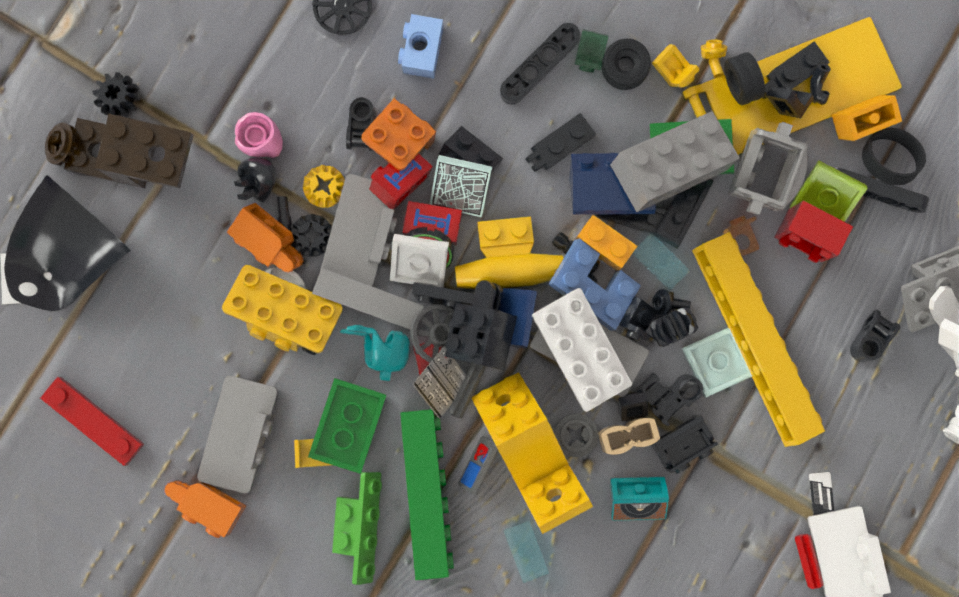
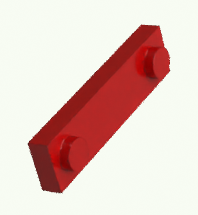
M57 377L40 397L41 400L123 466H127L144 445L143 442L62 377Z

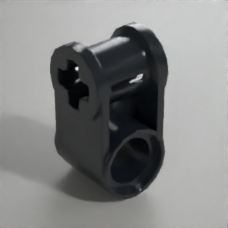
M356 98L350 104L346 132L347 150H351L352 147H358L374 151L362 141L363 132L376 119L375 109L367 98ZM361 106H366L370 109L369 114L363 118L357 117V109Z
M874 310L867 317L862 329L851 344L850 353L852 357L859 362L879 359L889 343L897 335L900 324L890 322L881 316L879 310ZM864 343H867L871 348L869 356L863 351Z

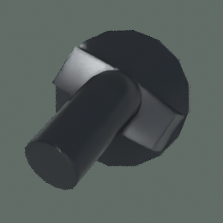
M660 289L652 299V306L657 310L656 314L665 316L671 313L672 309L678 310L683 307L690 309L691 301L674 298V292Z

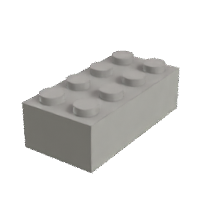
M713 111L621 151L610 165L636 212H639L727 171L740 158Z

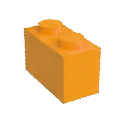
M878 95L831 114L838 139L855 141L902 122L895 95Z
M594 215L591 216L576 237V239L580 238L600 254L598 258L616 271L622 269L637 248V245Z

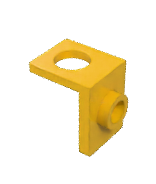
M314 439L294 440L295 468L331 465L308 458Z

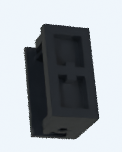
M695 415L660 436V439L651 446L666 471L671 473L675 471L678 474L691 466L689 462L698 457L699 460H702L714 452L712 448L717 446L718 443L713 441L714 437L702 416Z

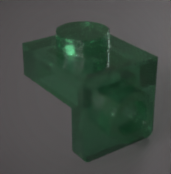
M586 29L582 30L574 63L579 65V70L594 73L595 69L601 70L609 35Z

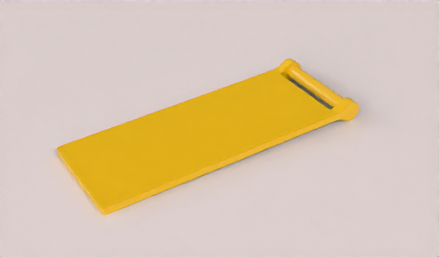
M867 17L757 61L766 84L769 82L766 76L773 69L815 41L830 62L828 66H830L831 70L822 87V90L828 91L830 95L824 105L811 102L801 119L779 114L768 98H761L746 105L738 104L729 90L725 75L692 86L682 93L685 99L689 100L696 118L706 114L699 98V94L705 92L717 120L732 119L733 147L736 153L740 155L744 151L751 130L760 128L769 132H776L779 123L785 122L793 125L791 134L831 118V114L875 96L888 95L901 89L902 85L872 19ZM812 76L792 90L810 93V80Z

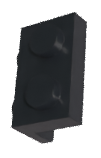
M463 126L443 144L438 156L441 155L491 166V173L503 160L500 155Z

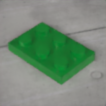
M334 378L308 458L361 474L386 394Z

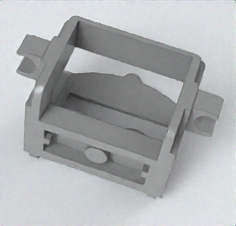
M785 122L779 123L776 132H769L760 128L751 130L728 191V195L749 202L747 212L760 215L762 207L774 212L784 209L802 187L807 171L808 147L805 143L789 137L793 125ZM762 143L788 152L771 198L745 189L746 187L750 188L753 183L755 172L752 170L755 161L759 162L763 156L765 147L762 146Z

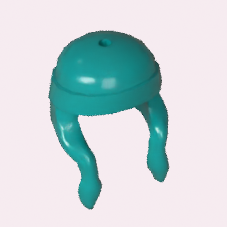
M362 325L348 326L340 331L342 334L364 337L365 362L369 368L380 372V380L390 381L391 372L401 371L408 363L410 341L408 336L401 331L392 330L385 342L382 341L374 328Z

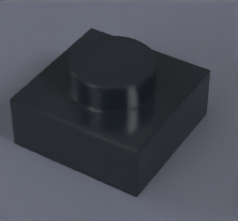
M645 392L638 394L630 393L618 398L621 421L648 416V399Z

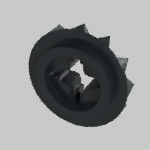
M315 214L301 216L293 224L291 230L294 239L292 242L293 247L299 253L308 257L324 254L332 226L323 216ZM311 224L316 233L323 234V236L314 238L312 246L307 237L301 236V234L310 231Z

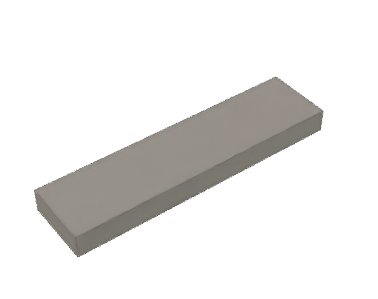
M321 268L312 294L410 330L416 314L424 308L423 305Z

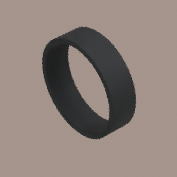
M887 127L872 134L863 147L862 160L867 170L878 180L891 185H905L913 181L924 168L926 153L921 143L913 135L902 129ZM887 139L904 146L915 160V172L902 174L885 168L875 158L872 151V142Z

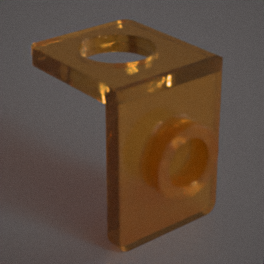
M745 215L730 221L731 226L723 231L724 234L730 232L734 239L740 234H744L749 238V247L744 250L739 249L741 256L759 250L758 242L750 226L751 223L757 220L756 216L747 220Z

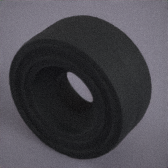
M628 38L620 39L607 48L601 63L602 74L605 80L614 88L620 90L634 89L646 79L651 67V57L647 48L639 41ZM629 58L633 62V69L623 71L619 67V60Z
M745 52L725 61V78L729 90L738 104L746 105L764 97V78L756 59L751 53Z

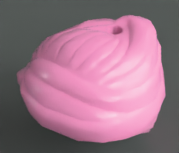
M251 112L238 120L235 126V144L240 151L248 156L258 158H275L279 156L282 151L283 140L280 130L270 117L263 113Z

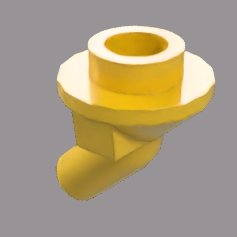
M716 39L707 40L706 44L701 45V57L708 59L714 78L724 75L719 58L726 56L728 47L722 44L723 41Z

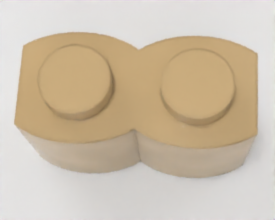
M636 418L624 426H608L598 433L603 452L611 455L624 453L633 446L646 447L660 439L655 419Z

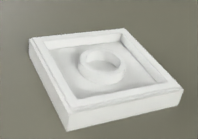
M394 234L390 281L414 284L415 282L443 288L449 242Z

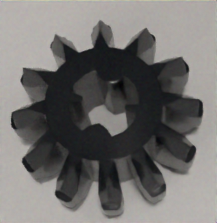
M115 72L113 78L109 74H105V82L96 81L100 89L92 91L93 95L98 97L94 104L97 107H101V113L104 115L112 114L119 116L121 113L124 117H129L128 109L137 110L133 102L141 100V97L136 94L139 91L138 85L132 84L133 79L128 75L123 77L120 72Z
M687 307L666 314L653 321L650 325L651 334L659 347H665L694 334L699 327L694 314Z

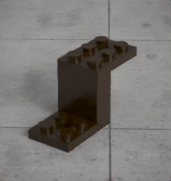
M108 114L106 124L77 118L74 132L77 133L75 140L77 146L74 147V155H70L68 163H65L64 170L144 189L147 181L180 189L194 136L191 132ZM96 144H101L98 156L94 157L92 155L93 147ZM158 147L164 148V158L158 162L153 161L155 149Z

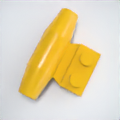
M531 216L477 222L480 251L485 258L455 266L457 288L476 289L477 283L483 280L496 283L502 288L534 286L545 283L552 279L564 258L563 255L530 253L534 245Z

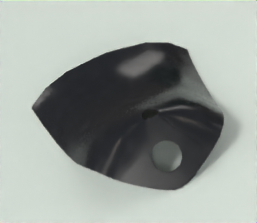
M46 175L24 207L10 235L4 264L8 291L11 297L19 303L42 310L59 311L71 305L91 284L131 250L59 184ZM46 272L51 273V280L46 279L43 274ZM30 282L37 287V293L33 296H26L20 292L19 286L22 283Z

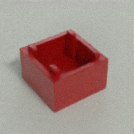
M802 201L788 209L774 238L778 239V244L785 248L791 246L809 255L808 260L813 263L818 261L824 262L839 256L853 226Z

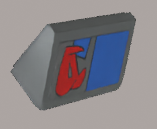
M484 436L480 437L458 482L459 486L473 495L478 494L499 451L494 441Z

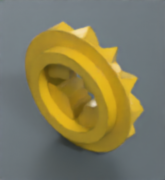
M321 165L311 168L310 172L304 176L302 188L305 197L311 204L321 208H328L339 202L345 179L333 166ZM320 177L325 182L331 181L328 185L331 195H328L327 192L325 193L324 190L317 191V188L320 186L317 178Z

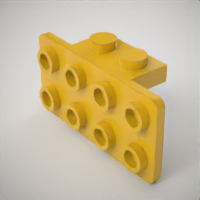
M244 265L222 305V310L225 314L246 322L247 330L252 337L264 341L265 338L273 341L276 347L284 351L291 349L297 352L301 346L315 353L323 352L343 311L341 304L312 294L307 289L251 265Z

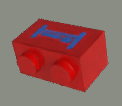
M419 153L402 171L396 169L390 163L384 168L380 166L370 177L372 181L369 190L388 208L394 210L429 177L433 166Z
M408 201L402 233L406 235L410 230L419 227H428L427 230L431 231L437 229L446 234L452 243L457 246L462 210Z

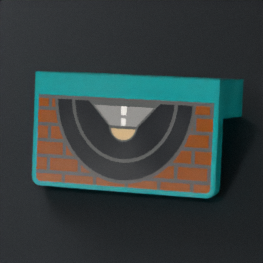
M665 477L610 479L612 497L611 517L613 521L666 519L669 495Z

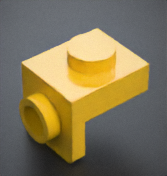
M669 44L652 62V65L667 84L672 87L682 88L688 86L693 82L695 74L700 70L697 65L689 64L674 44Z

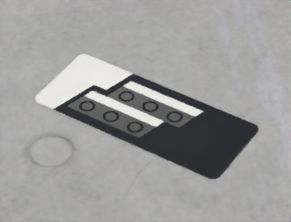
M830 472L809 474L813 515L834 511Z

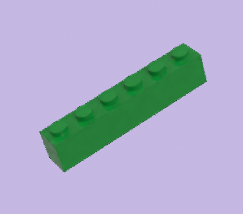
M432 409L400 412L415 581L449 577V569H454L453 552H447V541L452 540L450 524L445 525L444 514L449 513L448 497H442L441 486H446L445 469H440L439 458H444L442 441L437 442L436 431H441V420Z

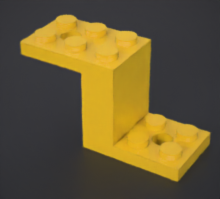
M519 372L472 396L473 403L542 534L593 507L569 466L547 418ZM509 402L507 405L501 406L503 403ZM561 495L557 501H550L553 497Z

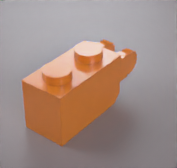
M257 203L243 207L227 231L234 238L236 244L245 247L254 255L258 262L268 267L274 264L279 269H282V271L289 273L295 268L300 267L302 262H304L301 253L299 254L291 246L294 241L292 232Z
M175 480L174 482L167 483L164 489L166 495L179 504L176 510L183 513L181 516L183 519L192 524L197 522L206 527L205 531L216 538L230 535L247 506L213 485L203 482L188 485L180 480Z

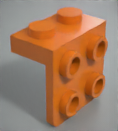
M394 98L363 132L362 141L396 169L402 171L423 148L428 150L435 141L436 131L428 122L417 117L408 106L401 104Z

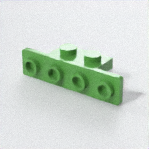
M381 472L361 473L359 499L337 497L332 553L354 556L352 584L354 585L372 583L375 574L377 525L380 515L379 499L382 489Z

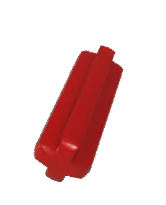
M809 534L796 536L795 542L807 586L810 589L823 587L824 583L811 536Z

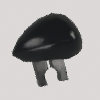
M258 157L246 159L238 165L237 174L239 179L234 181V184L238 187H244L243 193L237 195L238 199L247 200L254 197L263 203L270 196L274 188L276 169L272 162L267 159Z

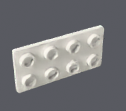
M580 288L571 291L532 314L536 325L584 411L588 412L632 385L630 378Z
M855 506L807 518L824 583L825 597H883V594L891 593L878 536L868 533L862 507Z

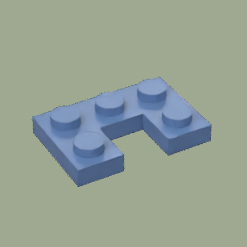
M580 238L576 239L548 285L563 296L580 288L599 323L610 331L616 330L641 285L623 271L618 270L615 271L604 290L587 277L600 254Z

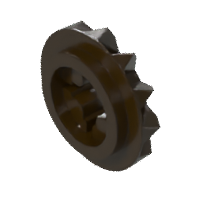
M62 122L55 125L49 132L45 142V155L51 164L61 166L63 163H68L70 155H74L73 150L77 146V143H75L77 133L74 132V126Z

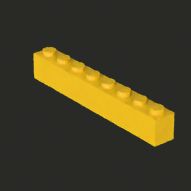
M728 232L694 248L692 252L741 351L784 446L800 445L825 432L822 419L818 412L815 411L810 400V394L806 387L803 386L798 375L797 366L791 361L786 350L785 341L780 337L774 325V318L768 312L762 300V293L756 287L751 277L750 268L744 262L739 252L737 241Z

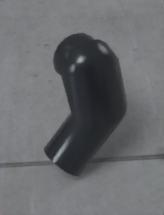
M824 63L818 64L810 80V93L814 96L812 102H817L821 105L826 104L830 95L828 91L822 90L823 84L831 70L830 66Z

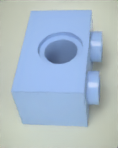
M411 14L410 23L405 22L403 38L406 39L405 48H400L398 64H402L403 73L434 79L444 29L443 19ZM417 42L427 44V47L422 51L413 48Z

